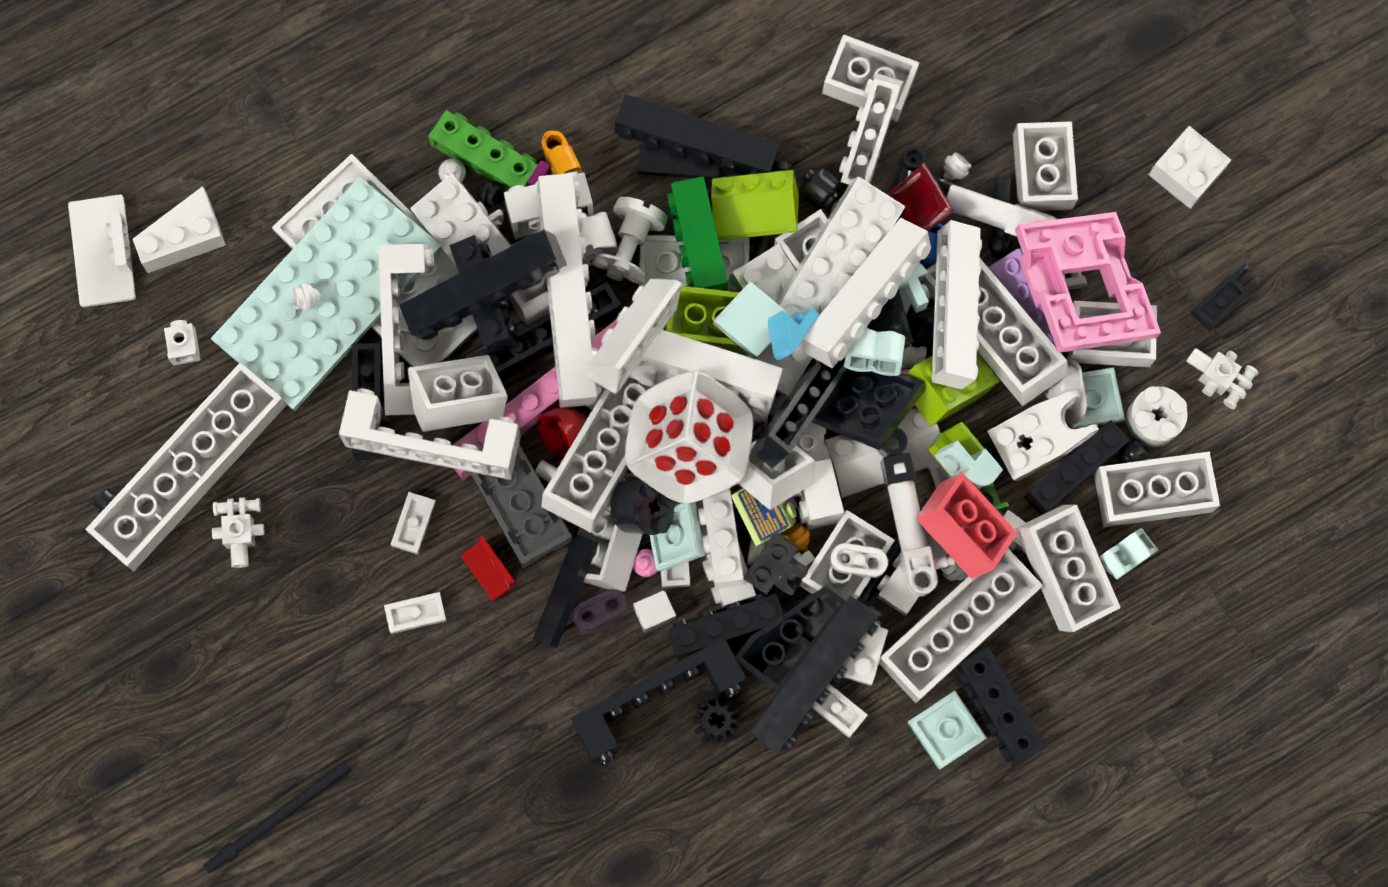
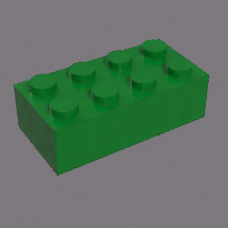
M704 176L671 183V192L667 193V202L670 216L676 215V219H673V229L676 242H682V245L679 246L682 269L688 268V272H685L686 286L727 291L728 281Z

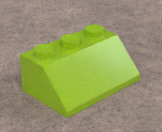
M777 171L712 179L711 202L718 240L797 232L799 193L794 171Z

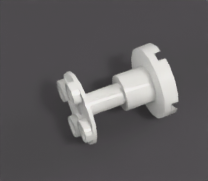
M619 197L613 208L614 213L623 219L618 233L622 240L615 256L596 254L592 264L607 270L606 275L611 279L621 281L624 277L636 284H643L646 273L631 263L637 245L644 244L649 230H664L668 216L659 208L650 205L648 209L643 206L644 201L631 197Z

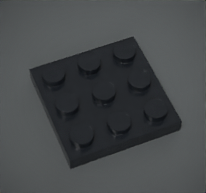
M846 369L812 420V423L880 451L925 391L924 382L902 373L897 376H887L873 371L859 372Z

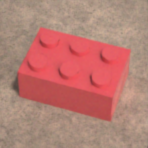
M963 472L940 482L916 517L917 521L971 579L994 570L1017 534L1013 527Z

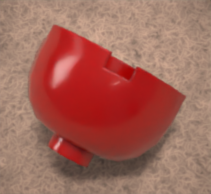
M556 406L537 418V420H541V424L537 426L541 441L550 454L554 453L555 450L561 456L557 459L558 461H563L587 420L584 414L571 407L560 408V406Z

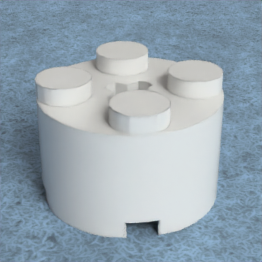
M600 212L590 217L582 213L583 226H581L579 237H585L586 253L584 254V259H582V265L587 264L590 266L592 265L591 260L594 259L596 254L613 256L617 253L618 247L606 212Z
M1160 386L1147 388L1136 397L1127 410L1126 425L1129 428L1130 435L1133 439L1137 438L1143 446L1150 448L1170 443L1186 425L1187 403L1179 394L1169 388ZM1154 413L1159 415V421L1155 420Z

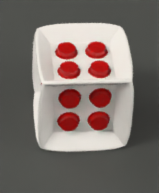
M690 371L674 376L646 390L637 398L629 422L625 448L626 464L638 478L676 502L693 503L708 498L734 486L743 478L747 470L752 442V412L743 400L704 373Z

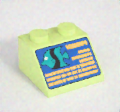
M740 487L731 494L756 546L769 540L775 531L781 533L797 522L795 519L797 513L791 502L784 501L769 510L743 487Z

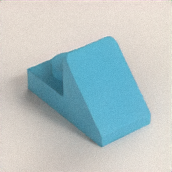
M812 307L802 313L797 311L792 316L782 310L768 318L773 354L778 361L796 351L818 318L819 314Z

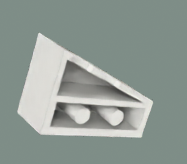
M203 186L133 238L141 264L148 273L226 245L209 197Z

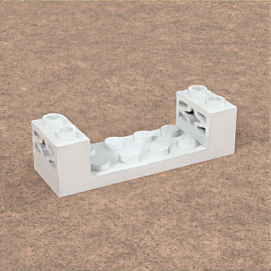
M428 244L378 245L385 415L415 414L410 383H400V380L405 378L404 362H399V352L404 350L403 334H398V324L402 323L403 314L400 306H397V296L401 295V278H396V273L429 272V266H434L433 249H428Z
M358 389L357 392L349 391L339 432L345 447L509 480L512 479L521 438L518 424H514L513 419L507 417H497V420L490 419L483 451H478L479 448L470 444H462V447L450 445V441L440 438H434L432 442L422 440L423 436L415 433H406L405 436L394 434L395 431L392 429L379 427L383 408L378 396H374L375 393L367 389Z

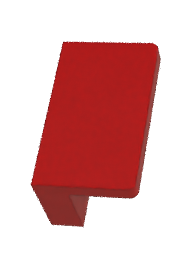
M483 536L478 538L476 545L460 555L492 602L516 586L513 578Z

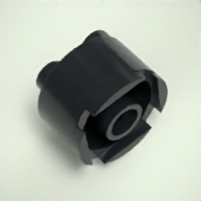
M631 476L615 487L611 496L610 508L611 512L615 513L617 521L614 522L620 530L627 533L658 535L660 533L664 534L669 530L674 516V507L677 502L661 494L640 478Z

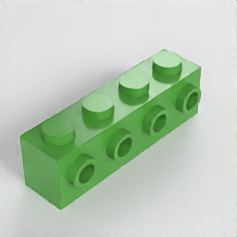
M446 110L428 136L431 146L449 157L461 161L464 166L487 180L499 182L506 191L517 185L527 187L528 179L538 166L536 164L537 161L533 157L525 153L520 155L514 151L511 144L504 140H495L485 128L472 126L463 115L457 112L452 114Z

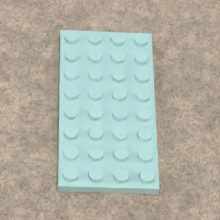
M359 176L211 339L235 361L241 362L282 397L283 401L291 409L296 411L352 349V344H356L381 317L378 245L428 244V249H433L434 257L441 251L442 245ZM421 272L396 273V278H401V294ZM302 283L309 284L322 294L321 299L309 311L295 309L293 306L292 288L298 287Z

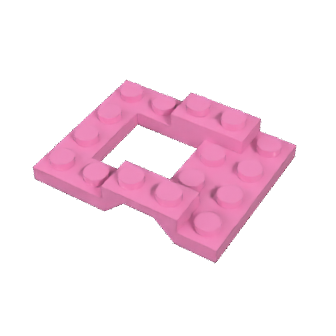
M1116 212L1019 224L1016 227L1015 232L1023 252L1019 260L1036 308L1042 307L1058 353L1154 339L1161 334L1143 283L1130 275L1124 258L1125 235ZM1099 269L1109 297H1116L1121 313L1078 319L1062 274Z

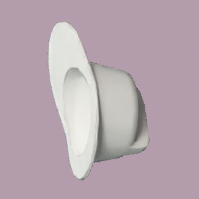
M1066 359L1068 362V375L1043 393L1047 399H1052L1067 392L1079 391L1081 397L1075 400L1065 412V422L1071 425L1080 422L1086 414L1087 396L1081 366L1073 359Z

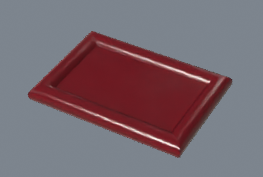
M925 163L887 194L905 206L898 220L902 218L928 232L954 211Z

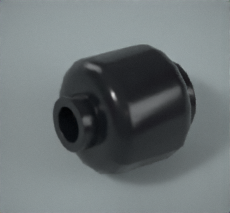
M811 167L801 176L804 182L800 186V191L814 206L823 205L826 207L840 193L838 190L840 186L839 180L826 167H819L816 170Z

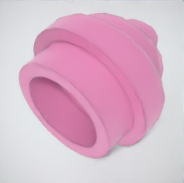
M642 549L637 552L633 569L638 575L651 577L658 572L655 568L652 550Z

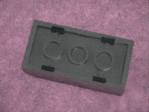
M520 445L511 480L469 472L523 570L541 561L540 557L553 550L557 552L571 543L572 536L561 517L541 507L545 489Z

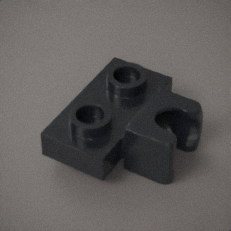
M775 531L743 579L765 594L769 592L775 583V586L789 595H793L796 585L789 579V576L796 575L800 578H805L808 568L793 558L799 546Z

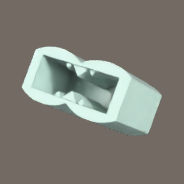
M865 328L861 338L855 340L848 348L844 367L859 372L873 371L887 376L900 375L905 336L894 331L876 332Z

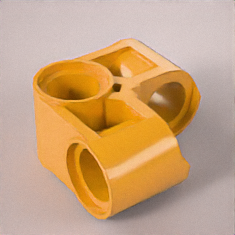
M559 131L546 132L542 137V150L547 163L551 165V175L569 172L582 173L572 147L568 145L564 135ZM554 141L561 144V146L558 145L553 149L547 147L549 143Z

